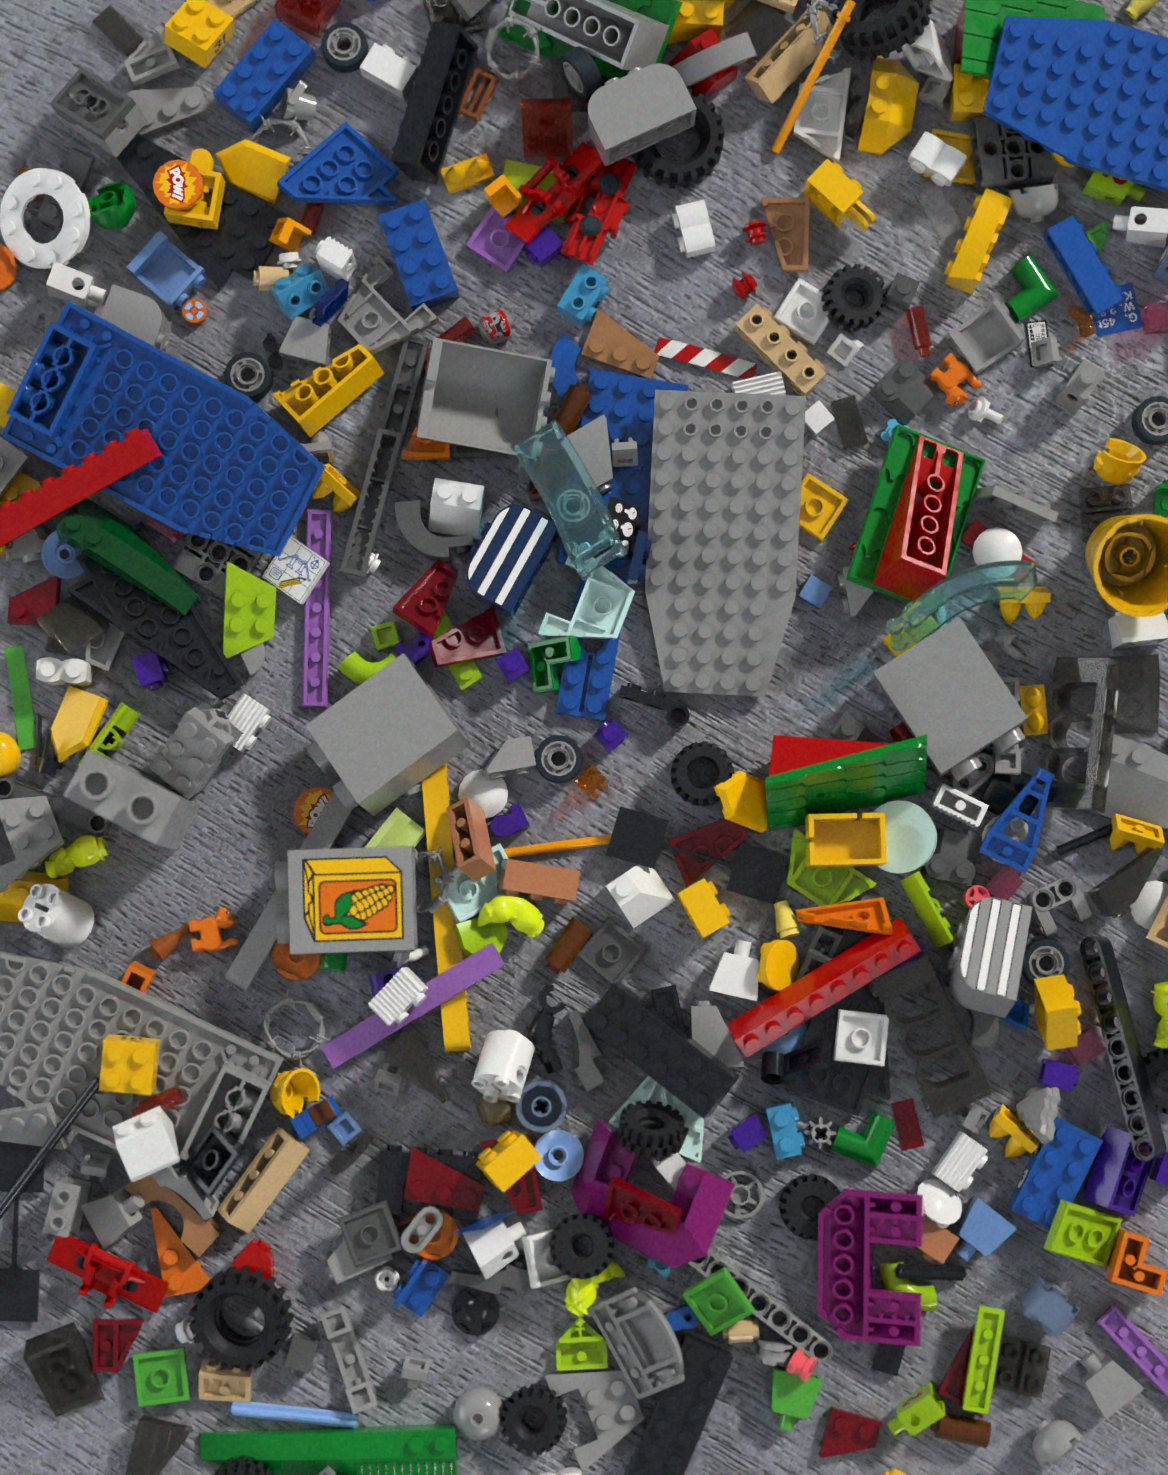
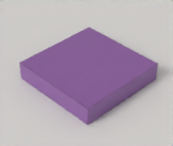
M492 206L466 243V248L507 274L524 250L526 242L505 229V224L512 217L508 215L506 218H502Z

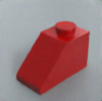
M254 1238L231 1263L238 1271L246 1265L249 1266V1271L255 1273L258 1268L264 1270L262 1276L266 1279H269L271 1276L275 1277L274 1254L270 1252L271 1246L263 1239L258 1241Z

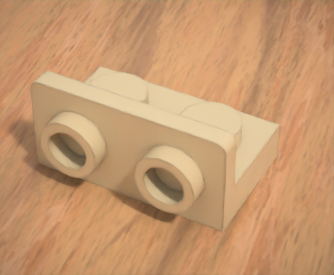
M215 1358L203 1359L199 1371V1400L250 1403L252 1397L253 1365L247 1371L242 1372L240 1365H236L231 1371L226 1369L227 1363L223 1361L216 1365L213 1363Z

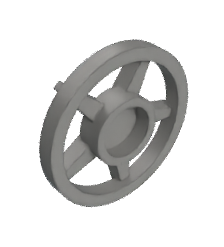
M743 1170L732 1171L726 1174L723 1178L728 1179L731 1177L732 1182L735 1183L730 1196L735 1204V1214L726 1208L724 1213L735 1219H746L756 1214L764 1201V1190L759 1179L752 1173ZM746 1175L753 1180L747 1185L738 1184L734 1176ZM755 1183H757L760 1190L759 1202L750 1197L749 1190ZM747 1202L756 1205L751 1212L738 1214L741 1205Z

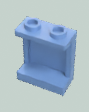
M160 230L127 265V269L135 278L174 311L178 307L182 308L185 302L189 300V295L195 289L198 290L203 286L207 276L204 268L198 266Z

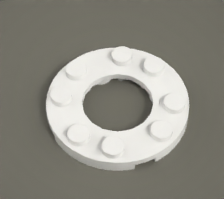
M48 168L28 170L19 175L10 184L2 199L0 229L5 244L19 261L33 268L52 269L54 261L67 265L70 263L69 260L81 252L89 235L91 217L87 198L75 184L76 181L61 171ZM41 194L52 196L59 202L63 211L64 221L62 230L49 243L34 241L32 236L26 231V224H24L23 216L25 209H27L26 206L37 195Z

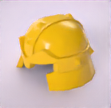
M1108 438L1105 448L1109 449V452L1099 450L1094 460V469L1097 475L1102 480L1115 485H1123L1133 481L1136 473L1140 472L1139 467L1146 460L1145 453L1129 442Z
M306 1068L277 1073L270 1086V1099L274 1107L282 1115H289L294 1119V1114L302 1112L305 1097L308 1098L309 1103L319 1102V1081L316 1075Z

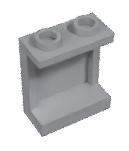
M997 299L959 327L955 326L945 336V340L957 357L968 366L975 376L1020 346L1025 340L1022 327L1018 323L1014 324L1009 317L1010 312L1006 305L999 303Z
M70 1175L55 1181L43 1229L44 1233L67 1238L70 1236L71 1231H81L85 1214L80 1206L89 1201L93 1181Z

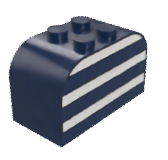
M510 505L501 509L491 523L487 522L480 534L482 536L480 544H474L468 556L470 562L466 575L473 596L479 602L513 619L560 534V525L523 505Z

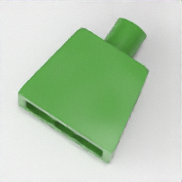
M772 1366L770 1408L771 1411L780 1413L778 1428L793 1431L796 1417L808 1419L821 1387L822 1378L819 1375L811 1374L810 1378L804 1382L800 1380L798 1375L787 1373V1368Z

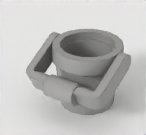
M298 81L293 88H285L280 105L281 119L294 120L297 115L298 118L296 120H313L316 109V97L303 93L308 86L304 81Z

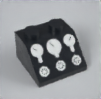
M610 496L599 542V554L628 560L629 554H633L635 548L634 532L635 530H640L643 516L638 515L639 507Z

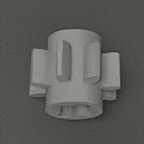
M821 1116L818 1117V1122L816 1123L809 1120L808 1123L811 1127L809 1130H804L805 1134L811 1136L807 1143L810 1145L816 1141L819 1149L822 1148V1143L825 1142L832 1145L829 1138L831 1135H836V1132L829 1129L832 1122L828 1121L824 1124ZM816 1127L820 1129L825 1127L823 1131L825 1134L824 1138L814 1137L817 1134L815 1131Z

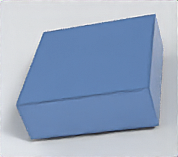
M810 575L798 597L820 609L832 586Z
M348 1110L327 1126L342 1147L363 1130Z

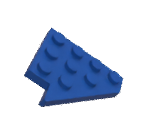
M344 122L277 181V187L294 202L395 206L398 198L385 186L399 174V169L347 122Z

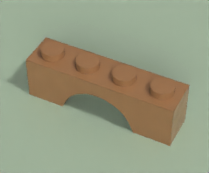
M151 1175L135 1182L130 1181L124 1187L131 1195L135 1193L140 1194L144 1199V1204L152 1201H165L176 1207L182 1216L184 1224L181 1241L198 1257L202 1256L224 1232L220 1228L222 1224L214 1216L204 1221L198 1211L185 1198L167 1186L160 1187Z

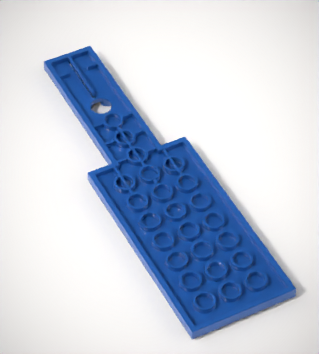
M591 369L588 387H590L589 393L593 395L583 413L581 427L605 415L607 419L613 483L610 484L611 488L603 494L598 495L597 492L593 494L596 498L598 509L595 520L588 530L573 535L562 532L557 563H566L573 543H576L608 571H611L627 584L633 554H629L628 560L599 554V542L610 496L639 507L638 515L643 516L640 531H645L648 534L655 390L688 391V385ZM628 438H632L633 441H637L638 466L613 467L612 443H614V440L619 439V442H628ZM573 467L571 484L586 487L575 467ZM570 505L567 507L571 513L579 512L576 506ZM638 530L634 532L633 539L635 540L637 539ZM643 559L642 564L646 565V559ZM580 571L573 615L589 574ZM620 633L617 639H602L603 646L596 653L586 651L583 646L584 638H577L581 646V657L577 661L564 663L555 713L605 722Z

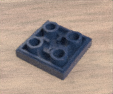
M638 530L627 585L633 589L637 588L638 583L644 582L647 565L642 563L643 559H649L652 540H648V534L645 531Z

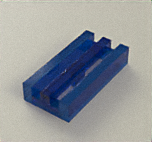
M340 278L314 304L313 316L315 317L312 321L313 324L321 327L347 302L348 281Z

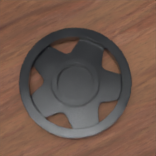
M468 1287L462 1290L454 1299L452 1318L455 1325L462 1332L473 1336L483 1335L489 1332L498 1321L500 1307L493 1293ZM480 1291L481 1293L474 1297L469 1292ZM491 1299L495 1305V1310L488 1306ZM460 1300L462 1308L456 1312V1306ZM467 1322L469 1324L470 1330L465 1328L461 1323ZM484 1322H492L487 1328L482 1330Z

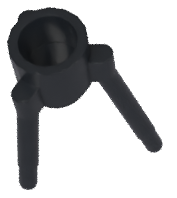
M38 714L36 716L35 772L56 775L57 769L62 770L63 762L59 763L56 760V755L49 754L52 734L50 729L47 730L44 752H42V717Z

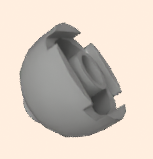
M1058 183L1046 184L1044 186L1036 185L1008 191L1009 197L1013 201L1011 208L1015 214L1021 218H1029L1030 223L1045 221L1044 216L1052 213L1057 208L1059 202Z
M472 1387L457 1399L453 1410L454 1422L458 1431L466 1438L474 1441L486 1440L494 1436L501 1428L500 1420L503 1419L501 1412L504 1405L497 1394L486 1387Z
M1045 1420L1035 1429L1037 1435L1032 1441L1033 1454L1046 1471L1052 1467L1051 1465L1055 1461L1058 1462L1078 1444L1077 1441L1082 1440L1084 1437L1067 1421L1055 1420L1049 1424Z

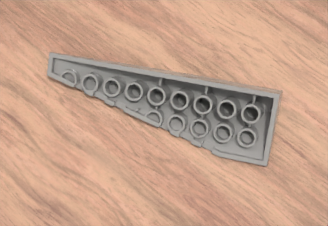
M1108 731L1103 733L1099 737L1074 805L1112 819L1115 813L1168 829V755Z

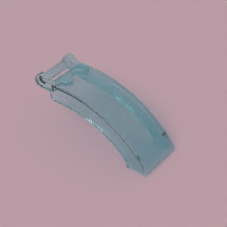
M553 420L513 446L519 463L523 466L542 497L556 525L566 553L573 561L577 573L582 580L591 576L590 573L616 557L621 558L627 554L595 482L556 420ZM612 545L613 548H611L610 550L601 554L589 563H584L586 560L590 559L594 555L598 554L602 550Z
M1025 560L998 561L974 566L943 579L924 592L916 601L908 603L898 618H891L887 621V631L892 637L890 641L892 649L902 651L912 641L916 644L936 632L953 617L975 606L1005 599H1016L1021 602L1038 586L1036 565L1032 561Z

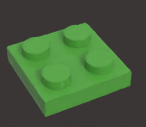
M726 1267L690 1286L682 1293V1296L710 1336L753 1314L754 1307Z
M185 1347L133 1354L138 1407L191 1399Z

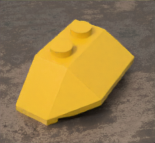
M877 56L876 60L872 61L857 151L882 155L912 130L919 83L897 59H884Z
M26 871L27 874L20 879L17 878L8 886L9 888L6 891L0 893V921L23 923L19 920L18 913L23 908L32 886L35 884H53L62 891L68 892L69 876H59L56 879H51L46 873Z

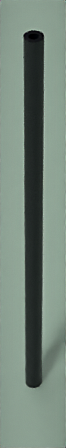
M95 1076L0 1202V1219L97 1092L100 1085L99 1077Z

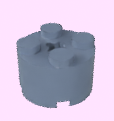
M540 1079L528 1083L522 1090L519 1102H516V1113L520 1122L526 1128L535 1132L545 1133L554 1130L562 1123L567 1112V1098L564 1091L550 1080ZM541 1099L542 1102H548L546 1112H543L541 1109H535L538 1104L537 1100Z
M1039 1277L1020 1300L1022 1312L1034 1322L1038 1319L1044 1326L1043 1329L1054 1338L1058 1334L1062 1335L1080 1312V1309L1075 1304L1071 1306L1067 1303L1069 1298L1048 1281L1045 1280L1044 1282L1042 1277Z

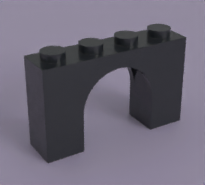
M388 1144L387 1149L383 1148L380 1151L376 1203L387 1200L391 1214H402L411 1151L402 1150V1145ZM413 1146L424 1154L482 1183V1171L475 1164L479 1161L478 1151L464 1150L463 1155L453 1154L452 1149L438 1148V1153L427 1152V1147ZM453 1207L452 1219L478 1221L479 1211Z

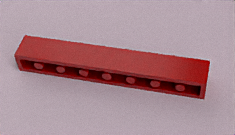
M136 427L124 434L125 440L119 443L116 440L111 441L103 446L104 452L98 455L93 452L81 459L83 464L78 467L72 464L61 470L62 476L57 479L51 476L40 482L41 488L33 492L32 488L19 494L20 500L12 503L9 500L0 505V548L162 456L148 429L139 431Z
M899 917L891 922L892 935L873 933L729 1022L727 1026L732 1037L746 1058L921 951L902 919Z

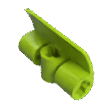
M120 702L88 750L110 758L104 752L106 750L110 752L118 751L124 743V738L119 730L122 729L129 733L141 714ZM108 735L113 736L112 738L115 739L113 744H107L108 741L105 739ZM83 756L82 759L79 761L78 766H80V764H81V762H82L84 756Z
M920 870L900 880L915 908L916 915L923 922L936 948L953 942L954 931L946 917H941L940 903L930 897L928 893L930 888Z

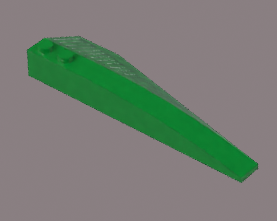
M455 1423L356 1428L201 1432L200 1460L222 1464L232 1457L236 1461L238 1456H244V1460L247 1461L250 1456L255 1458L254 1463L256 1464L259 1461L263 1462L264 1466L262 1468L264 1470L269 1468L272 1471L271 1475H318L327 1466H330L336 1475H458L457 1427Z

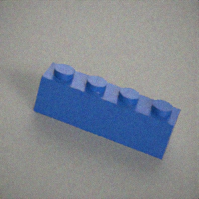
M1072 215L1047 229L1043 238L1091 319L1094 320L1117 307L1123 300V294L1120 287L1116 283L1114 284L1109 277L1110 271L1107 265L1099 260L1093 242H1089L1084 235L1085 229L1079 220L1076 221Z

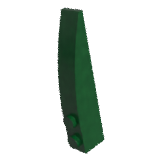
M88 498L70 508L55 528L61 541L183 616L187 615L199 598V594L129 523Z

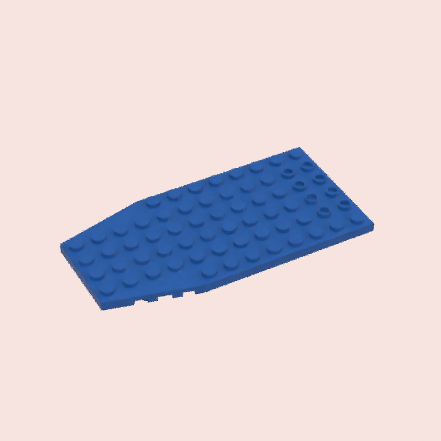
M1006 16L1002 25L982 114L1009 130L1014 129L1021 133L1023 138L1029 141L1033 140L1042 145L1046 151L1058 154L1071 165L1168 192V38L1108 20Z
M67 301L57 323H50L6 412L11 416L1 434L2 437L64 469L72 464L78 467L83 464L81 459L93 452L96 455L104 452L103 446L113 440H116L118 443L125 440L124 434L136 427L139 431L147 428L162 456L102 489L103 491L177 531L278 557L281 556L326 469L325 465L248 396L71 301Z

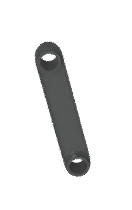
M0 778L1 800L46 796L56 820L96 835H104L111 829L112 823L110 820L73 801L10 778ZM8 782L11 785V791L4 796L1 793V787L4 783ZM98 817H102L105 825L101 830L97 831L94 827V821Z

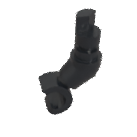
M547 985L539 992L538 1002L542 1010L537 1011L528 1027L529 1041L534 1044L536 1051H540L539 1059L541 1064H544L548 1074L563 1069L556 1049L551 1047L553 1045L551 1037L553 1036L552 1028L555 1020L553 1014L563 1010L567 1004L559 1002L554 1007L548 1005L546 997L549 992L554 991V985Z

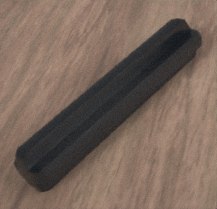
M899 1263L895 1267L898 1279L962 1281L966 1277L963 1265Z

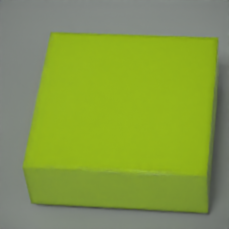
M395 620L370 627L378 652L393 648L401 642Z

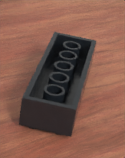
M433 22L427 36L425 51L420 58L417 76L413 81L412 93L406 103L403 122L399 126L398 138L395 146L392 148L391 161L407 177L414 181L437 184L479 49V46L465 30L457 24Z
M621 982L611 985L584 1022V1025L703 1119L712 1115L740 1077Z
M684 1333L679 1344L683 1358L684 1381L659 1392L624 1475L685 1474L733 1360L732 1353Z

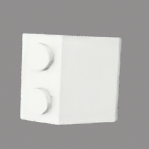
M930 20L928 25L922 26L924 33L922 35H915V42L912 45L907 43L901 48L915 71L950 82L953 79L950 53L945 46L944 39L937 33L935 24Z
M435 478L430 504L428 531L451 536L473 535V538L477 540L486 492L485 487Z
M1116 612L1115 616L1108 620L1112 649L1157 645L1168 641V621L1164 612L1151 617H1135L1122 612Z
M160 1106L113 1126L117 1150L132 1182L180 1162L173 1123Z

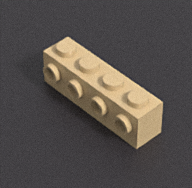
M808 9L744 77L758 99L773 104L820 53L822 49L820 44L813 46L811 44L816 42L814 39L816 34L812 29L810 17L803 18L808 15ZM817 10L816 17L819 19L817 21L819 33L828 32V34L823 35L825 42L833 25L823 11Z
M756 304L735 324L734 331L775 372L781 371L783 380L799 396H807L825 379L827 373L824 371V365L817 359L813 360L807 354L808 350L799 341L796 343L790 337L789 330L782 324L778 325L772 319L773 315L766 307L763 306L761 308Z
M277 1127L217 1211L228 1223L250 1233L310 1149L299 1138Z

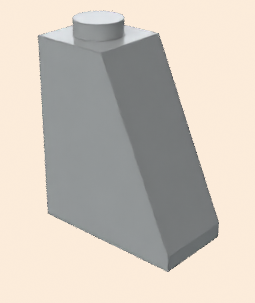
M602 415L561 439V446L585 486L593 494L597 492L598 495L608 491L611 488L610 484L613 483L607 419L605 415Z
M711 1000L695 1001L696 1006H690L691 1038L728 1067H744V1061L717 1006L711 1005Z
M344 1240L327 1259L328 1265L325 1267L331 1280L335 1279L336 1283L339 1284L394 1259L396 1255L393 1253L355 1268Z

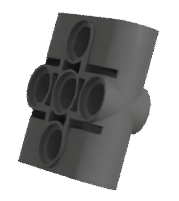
M988 117L971 118L969 136L975 180L978 187L1004 186L1012 190L1016 189L1019 185L1051 184L1054 173L1052 156L1042 145L1033 140L1029 141L1023 138L1021 133L1014 129L1008 130ZM1031 147L1035 148L1038 153L1034 152ZM1008 148L1012 149L1014 154L1009 152ZM984 149L989 150L991 155L987 154ZM1011 171L1015 172L1018 177L1013 176Z
M188 533L186 543L171 567L179 574L224 600L226 562H231L237 566L239 562L246 561L248 567L245 571L253 574L263 552L205 538V543L202 546L195 547L194 540L198 536ZM189 548L196 554L202 556V559L190 553L189 551H187V549ZM218 549H226L227 554L223 559H215V553ZM241 549L242 551H244V552H246L247 554L251 555L252 557H254V560L251 559L250 557L246 556L245 554H243V553L240 552L239 550ZM213 570V577L208 581H203V572Z

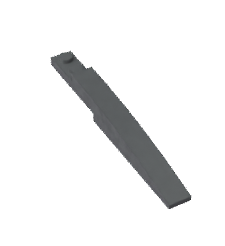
M412 336L404 339L340 572L365 578L416 402L417 389L430 342Z

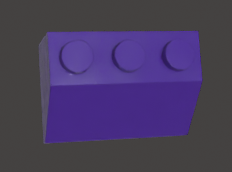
M1107 1126L1101 1137L1103 1142L1097 1157L1093 1161V1169L1089 1181L1085 1185L1083 1199L1135 1217L1153 1160L1142 1161L1138 1159L1134 1153L1129 1133ZM1148 1143V1150L1152 1154V1146Z

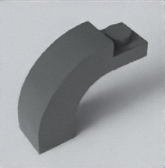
M420 500L395 502L396 519L402 535L408 544L423 556L434 560L451 561L450 551H454L455 554H467L474 546L473 535L439 537L429 532L423 524Z
M936 979L935 984L928 983L926 993L954 999L949 989V982ZM967 1009L971 1019L967 1043L996 1050L999 1038L998 1017Z

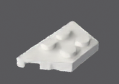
M845 68L842 72L833 75L827 74L819 77L794 124V136L834 162H839L851 68ZM804 83L799 84L798 94Z

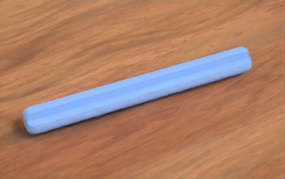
M233 1402L231 1406V1414L233 1416L345 1428H356L359 1418L358 1414H353V1412L259 1402Z

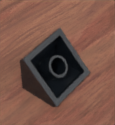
M1021 771L1020 775L993 773L989 777L979 801L989 805L987 811L999 816L1032 776ZM1037 778V783L1043 785L1044 781ZM1027 795L1019 806V811L1030 816L1038 803V798L1033 795Z
M212 1125L183 1167L205 1193L212 1197L246 1146L217 1126Z

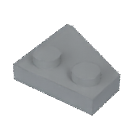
M161 25L156 26L154 35L147 42L144 40L138 46L137 51L124 61L135 87L180 68L171 47L165 44V34Z

